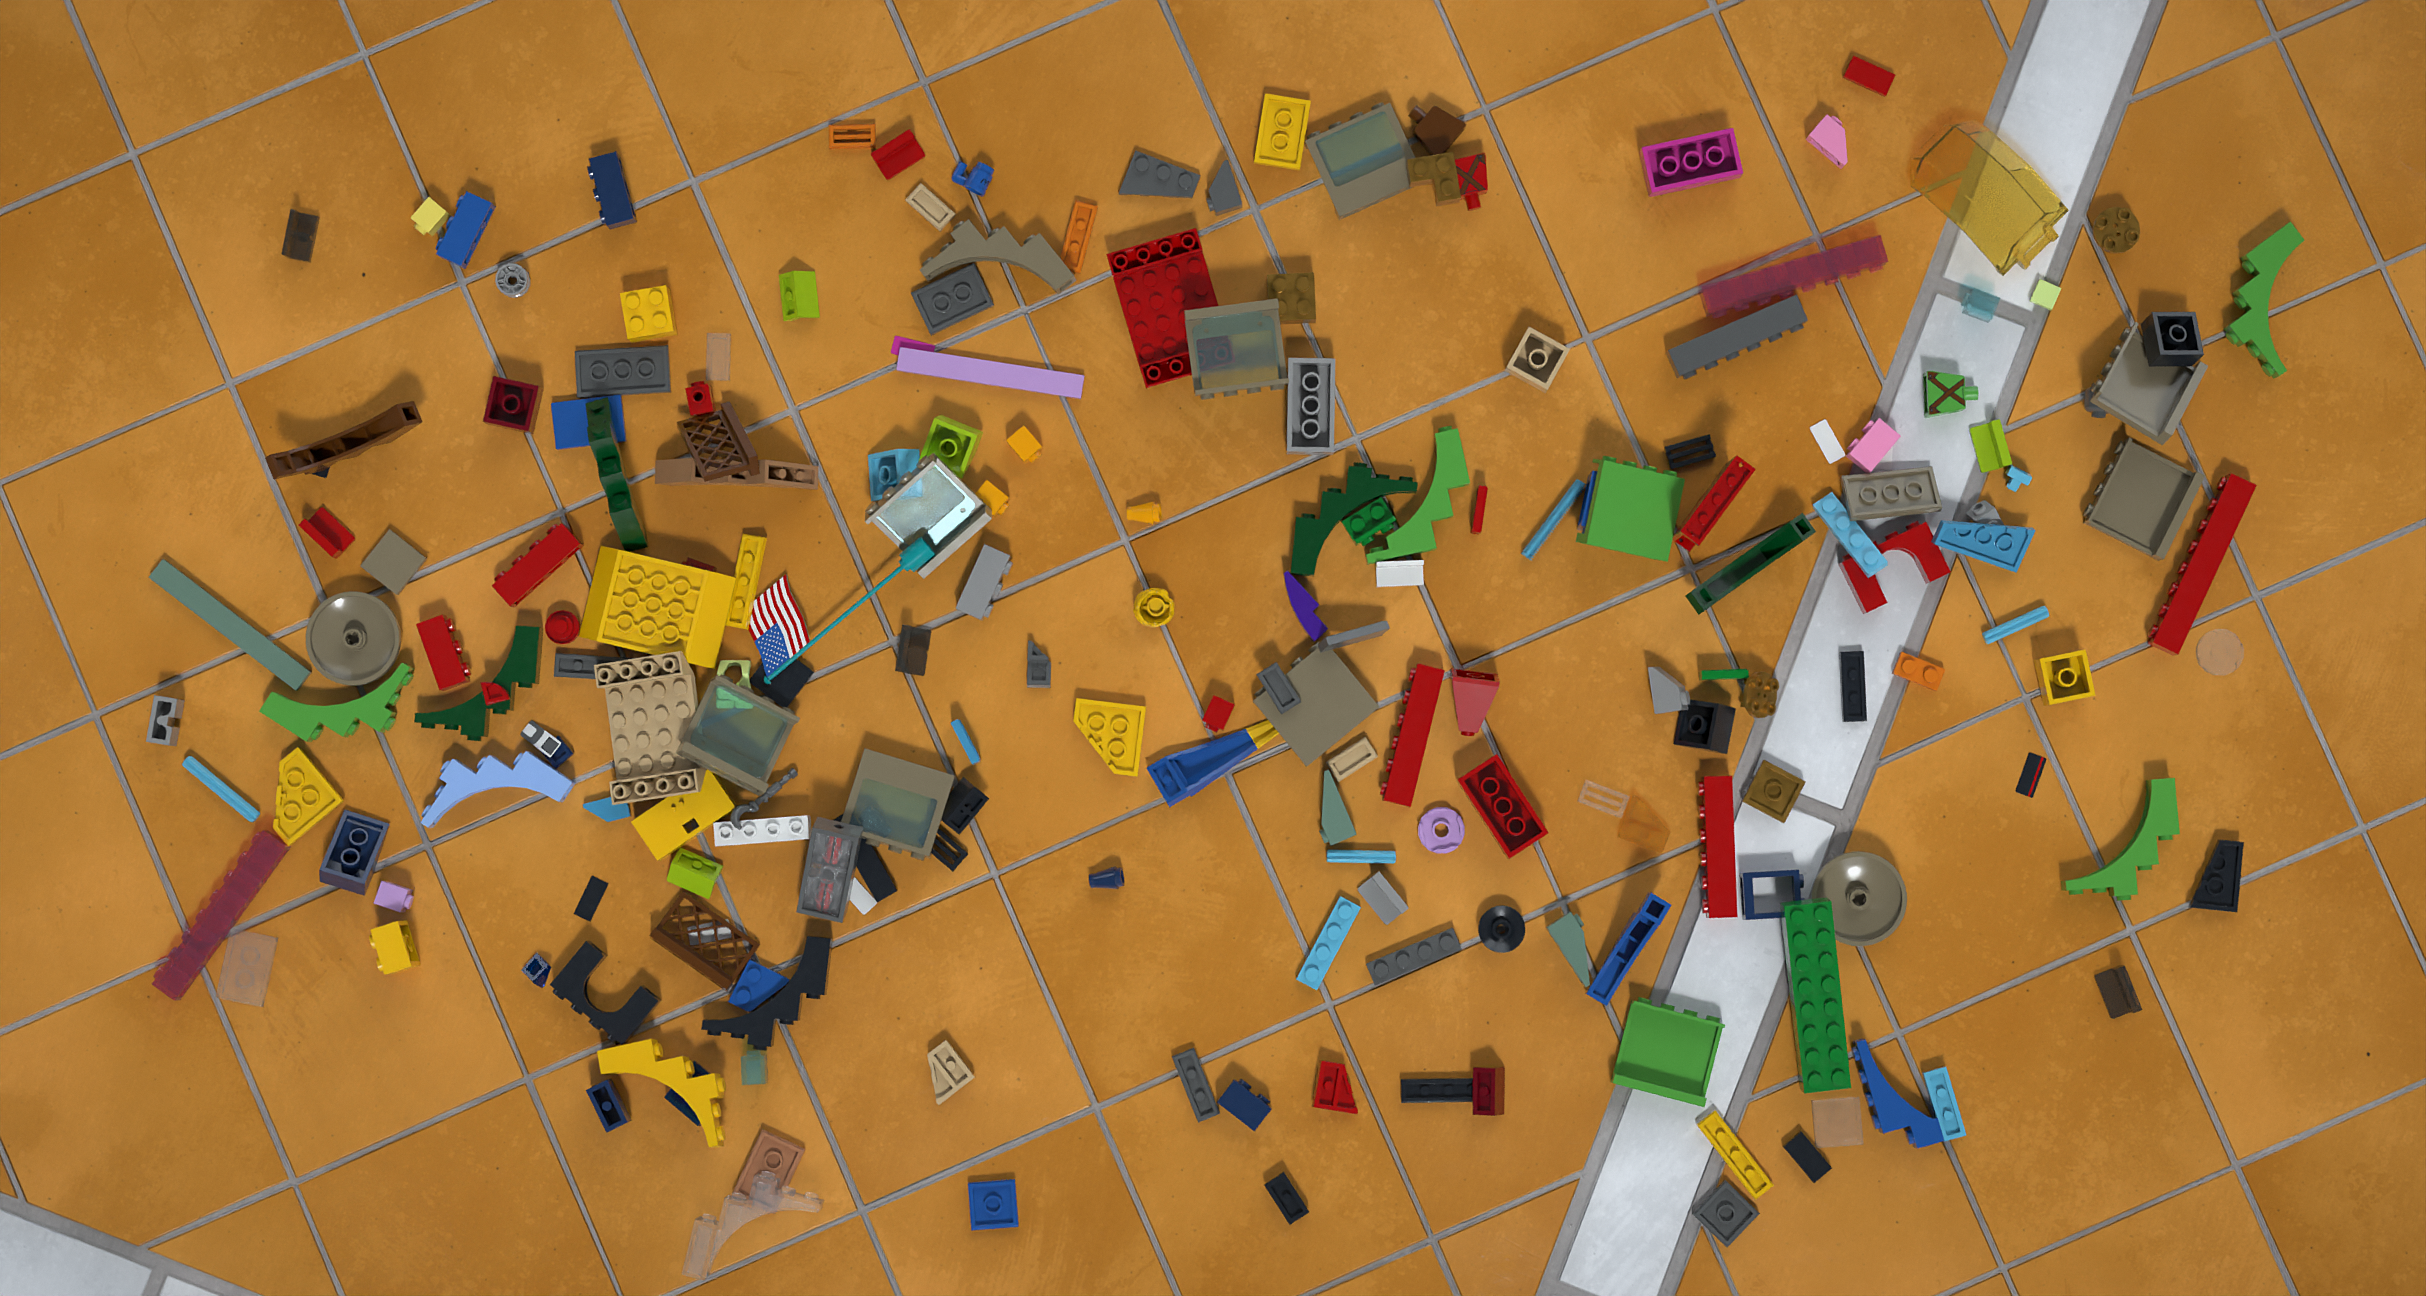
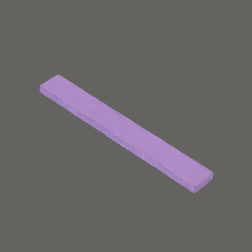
M900 347L896 369L900 372L1081 399L1085 377L1084 375L903 347Z

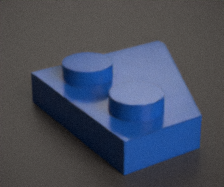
M749 959L728 1002L751 1012L788 984L790 979Z

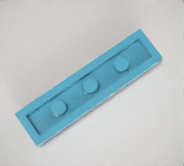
M1833 492L1813 504L1815 512L1868 578L1888 566V561L1856 521L1849 520L1847 510Z
M1341 896L1339 897L1296 980L1315 990L1319 988L1361 908L1360 906Z

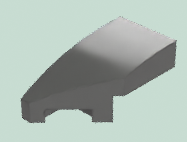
M1028 641L1027 688H1051V662L1032 641Z

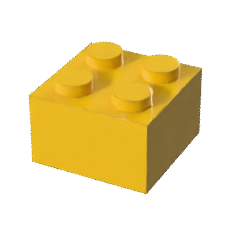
M666 285L620 293L627 339L631 343L678 335L671 293Z
M2086 649L2034 660L2044 706L2096 696Z
M407 920L392 922L370 930L372 934L369 936L370 944L373 949L377 950L378 958H376L378 969L380 972L383 971L384 975L395 974L421 965Z

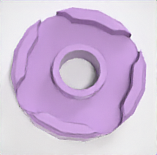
M1436 807L1427 811L1421 817L1418 825V836L1421 843L1434 853H1448L1455 850L1461 844L1465 835V826L1461 817L1455 811L1446 807ZM1445 824L1448 828L1447 835L1438 837L1435 834L1436 825Z

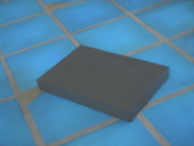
M974 263L911 292L931 336L994 306Z

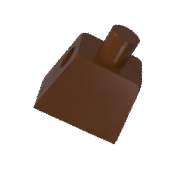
M1415 106L1408 115L1418 124L1413 130V136L1430 156L1445 153L1465 130L1467 125L1437 106H1433L1428 113L1419 106Z

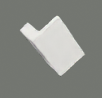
M1424 560L1376 562V586L1424 585Z

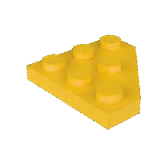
M1076 698L1073 722L1114 774L1138 777L1146 707Z
M297 747L279 762L280 774L276 793V814L273 829L287 846L295 843L344 802L342 797L300 747Z

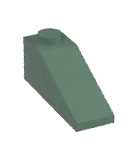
M1327 770L1324 771L1321 816L1323 829L1319 830L1324 843L1329 842L1330 846L1357 834L1331 773Z
M1568 912L1546 926V929L1582 985L1587 987L1590 985L1584 931L1581 928L1584 926V923L1577 913L1573 915L1571 912Z

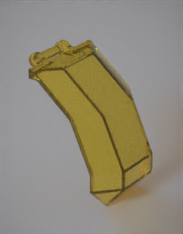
M1977 120L1943 125L1911 157L1910 186L1924 195L1955 223L2002 276L2016 263L2026 270L2031 265L2030 262L2050 242H2054L2059 237L2053 226L2069 211L2068 208L2025 160L1989 128Z

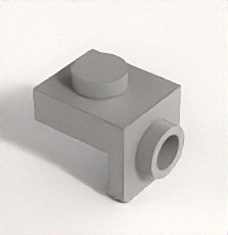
M1985 500L1976 503L1966 512L1967 517L1974 523L2004 525L1995 507Z

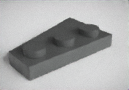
M1135 151L1119 195L1192 199L1201 175Z

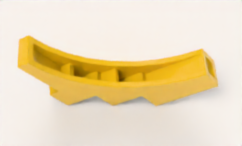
M655 1039L597 1051L601 1074H641L671 1087L685 1099L696 1113L704 1129L708 1146L710 1148L724 1146L723 1140L726 1139L723 1126H720L719 1122L721 1108L715 1100L724 1098V1091H726L725 1080L723 1077L721 1078L720 1074L712 1073L692 1078V1074L695 1073L692 1060H689V1057L680 1056L661 1061L663 1049L661 1044Z

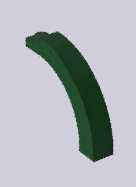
M1801 513L1685 595L1698 615L1755 574L1816 532L1805 515Z

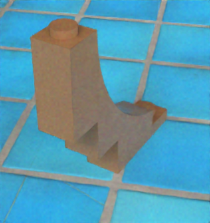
M693 458L656 460L655 484L669 486L736 485L817 490L819 466L758 460L760 474L751 476L747 470L704 482ZM717 459L715 461L723 462L725 459ZM732 460L730 464L737 465L741 464V462ZM709 466L706 472H711L718 468Z

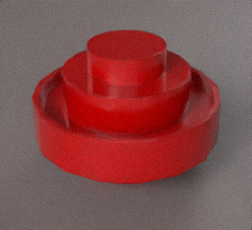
M556 611L547 618L545 633L554 643L560 645L570 644L579 636L580 622L569 611Z

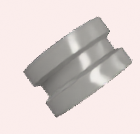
M508 263L499 268L496 273L495 282L497 288L504 295L510 298H518L528 292L531 279L529 273L522 266L516 263ZM516 277L517 282L511 285L509 278Z

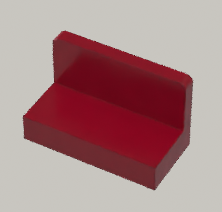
M1473 1067V1115H1504L1505 1067Z

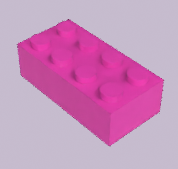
M1733 128L1645 146L1639 151L1649 197L1740 178L1743 174Z

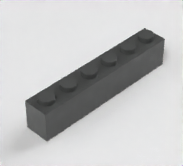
M1794 295L1668 350L1666 355L1676 378L1683 376L1685 380L1697 375L1696 370L1704 367L1705 370H1709L1718 366L1717 361L1726 358L1727 361H1730L1740 356L1739 352L1744 349L1750 352L1761 347L1760 342L1767 339L1770 343L1783 337L1781 333L1790 330L1791 334L1804 328L1803 324L1808 319L1798 296Z

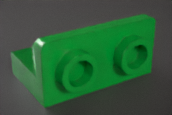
M1380 497L1341 523L1356 546L1360 543L1362 546H1365L1375 540L1373 535L1381 531L1382 534H1385L1393 529V523L1397 519L1392 515L1382 497Z

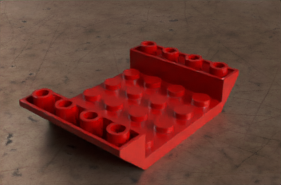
M1193 228L1106 254L1146 389L1191 376L1192 371L1184 311L1218 306L1197 229ZM1228 336L1204 338L1196 341L1200 373L1236 362Z

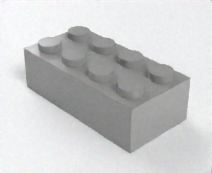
M1288 358L1287 454L1333 455L1335 359Z

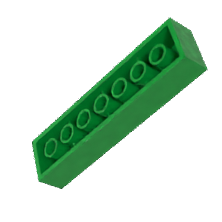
M1827 897L1780 903L1800 1089L1806 1094L1851 1088L1832 902Z

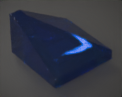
M536 952L521 971L534 984L543 988L551 966Z

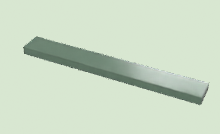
M165 559L161 560L149 576L152 581L294 690L298 691L312 673Z

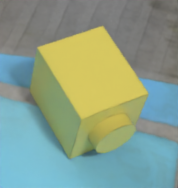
M428 197L412 215L411 219L416 222L414 227L423 235L428 232L431 236H434L451 215Z

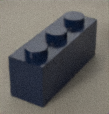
M615 151L589 158L590 166H587L590 179L595 180L596 188H593L596 202L600 201L602 210L599 211L602 224H606L609 229H614L636 223L637 220L619 154Z

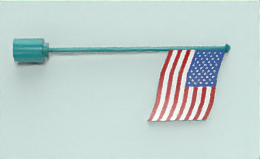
M920 536L899 554L901 559L898 562L901 565L811 641L804 617L791 593L787 574L754 601L748 629L761 655L766 673L764 682L770 684L775 676L903 569L907 572L910 569L915 572L935 555L929 544Z

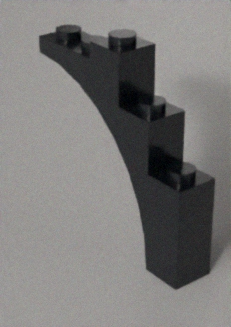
M807 936L804 954L795 974L775 998L759 1009L740 1017L724 1020H702L701 1030H707V1035L721 1036L722 1032L731 1033L730 1037L745 1039V1035H748L747 1044L753 1045L755 1050L767 1051V1046L772 1047L774 1045L776 1019H780V1024L794 1025V1021L800 1020L803 993H807L806 998L820 999L821 995H827L833 938Z

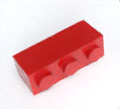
M442 614L417 623L416 626L439 690L446 691L470 682L471 670L468 663L463 662L461 654L464 652L460 641L455 640L453 632L456 629L452 619H448L446 615Z

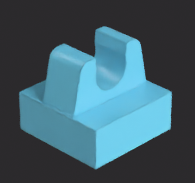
M2013 465L2008 466L2005 471L2010 476L2006 487L2014 492L2017 491L2021 483L2028 486L2032 479L2031 474Z

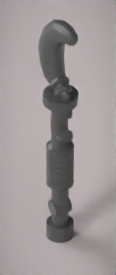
M791 768L787 775L768 787L766 792L755 801L735 807L730 815L733 826L740 830L742 828L740 816L747 811L757 812L759 805L763 801L768 802V798L775 795L782 789L785 783L798 775L796 770Z

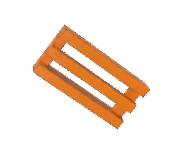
M875 124L829 125L830 150L876 148ZM871 130V134L834 135V131ZM871 139V142L834 143V140Z

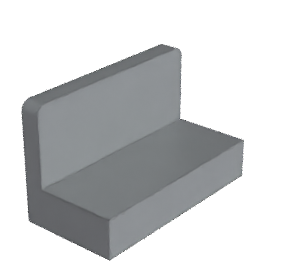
M1379 871L1357 889L1386 925L1409 909Z

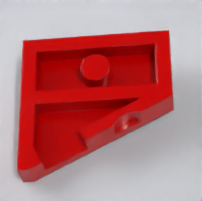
M1320 1060L1312 1107L1358 1115V1109L1355 1106L1352 1095V1088L1348 1082L1345 1064Z

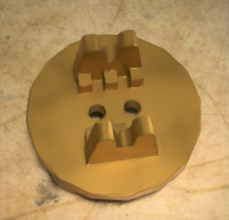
M2108 208L2101 212L2094 221L2093 237L2097 245L2106 252L2113 254L2124 253L2131 249L2139 240V222L2128 208Z
M1755 672L1748 679H1744L1743 702H1741L1740 707H1744L1749 715L1754 718L1772 716L1776 711L1775 704L1779 681L1776 678H1772L1766 672Z

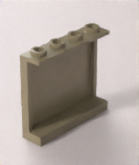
M2135 322L2130 329L2126 327L2121 333L2119 340L2122 342L2114 347L2110 354L2111 362H2107L2100 373L2103 375L2102 379H2098L2092 387L2091 391L2094 394L2090 402L2163 445L2173 435L2208 365L2200 361L2195 367H2149L2144 339L2142 335L2135 332L2139 325Z
M2129 437L2124 442L2120 441L2114 451L2117 456L2113 463L2109 462L2104 471V474L2107 476L2103 483L2100 482L2097 485L2093 494L2096 498L2093 504L2089 503L2083 513V516L2086 518L2083 523L2160 561L2165 558L2205 475L2199 472L2193 473L2133 443L2132 438Z
M1317 642L1308 650L1311 653L1304 660L1300 656L1290 665L1293 669L1287 674L1284 673L1301 703L1281 715L1264 687L1254 694L1256 699L1253 701L1306 767L1379 708L1378 704L1333 650L1320 653L1318 648L1320 642Z

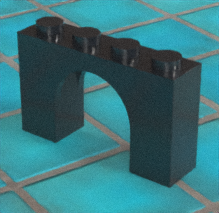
M590 940L585 941L550 984L554 988L552 992L562 1000L565 998L572 1003L570 1007L578 1014L582 1015L584 1013L590 1018L588 1022L598 1030L604 1029L608 1033L606 1037L614 1044L618 1045L620 1043L624 1045L662 1000L643 985L637 989L621 1009L615 1012H606L595 1007L588 996V981L608 955Z

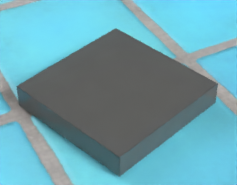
M1724 1180L1692 1214L1721 1243L1728 1247L1760 1213Z

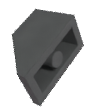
M1228 160L1223 161L1209 189V197L1206 198L1209 211H1214L1216 216L1242 208V201Z

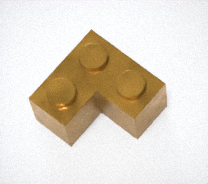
M1453 152L1407 159L1406 170L1409 187L1433 184L1436 206L1460 203L1461 194Z

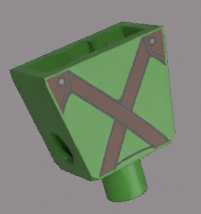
M1926 371L1923 373L1924 418L1963 411L1966 409V400H1978V387L1965 386V377L1962 375Z

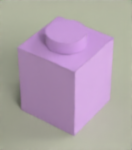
M381 881L374 904L398 912H405L406 909H410L413 903L414 896L411 895L413 890L388 881Z

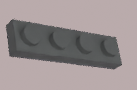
M1450 928L1368 962L1366 966L1374 985H1378L1460 951L1462 948L1454 929Z

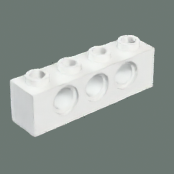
M809 815L741 820L742 828L740 830L735 828L731 821L713 823L715 846L807 840L811 838L812 832L811 817Z

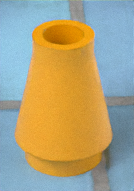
M1155 501L1127 507V520L1155 525L1156 522H1161L1162 520L1161 504H1155Z

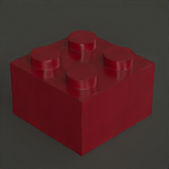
M493 376L483 422L496 427L534 434L544 389L537 385Z

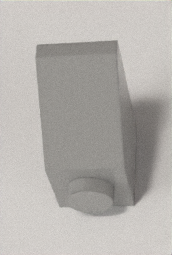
M1648 667L1655 714L1688 710L1690 696L1689 692L1685 691V686L1662 668Z

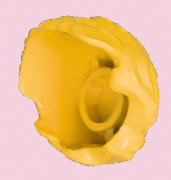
M1150 588L1137 595L1133 613L1141 624L1159 627L1172 619L1175 603L1169 598V594L1165 589Z

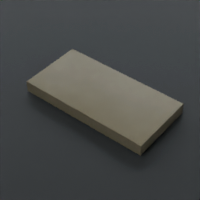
M1932 466L1845 475L1840 478L1850 521L1941 512L1942 510Z

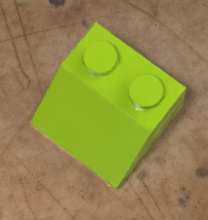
M939 415L933 420L919 460L924 456L929 457L934 453L962 479L976 454L983 432Z

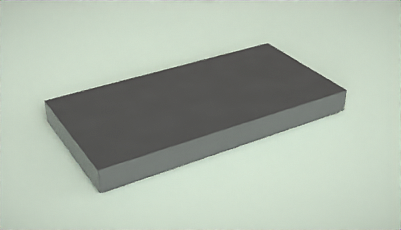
M668 345L575 351L577 398L671 393Z

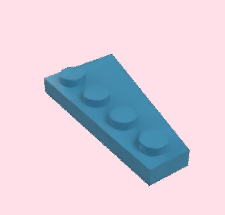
M1941 520L1931 542L1943 548L2017 573L2036 530L2032 527Z

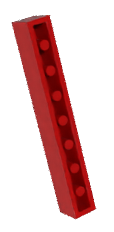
M2232 473L2220 478L2216 486L2218 493L2215 498H2211L2206 510L2209 512L2206 518L2202 519L2198 524L2196 531L2199 534L2196 540H2192L2187 548L2189 555L2186 562L2182 561L2177 570L2179 577L2176 583L2172 582L2168 589L2167 595H2169L2166 604L2163 603L2157 613V616L2160 618L2157 624H2153L2147 635L2150 639L2147 644L2172 656L2179 654L2255 491L2256 484Z

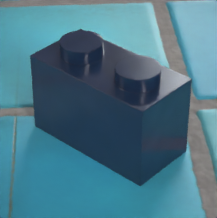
M612 1078L586 1090L606 1133L632 1121Z
M1234 1079L1217 1100V1103L1255 1131L1272 1108L1269 1106L1271 1101L1261 1093L1258 1096L1250 1091L1252 1086L1243 1079H1240L1239 1082Z

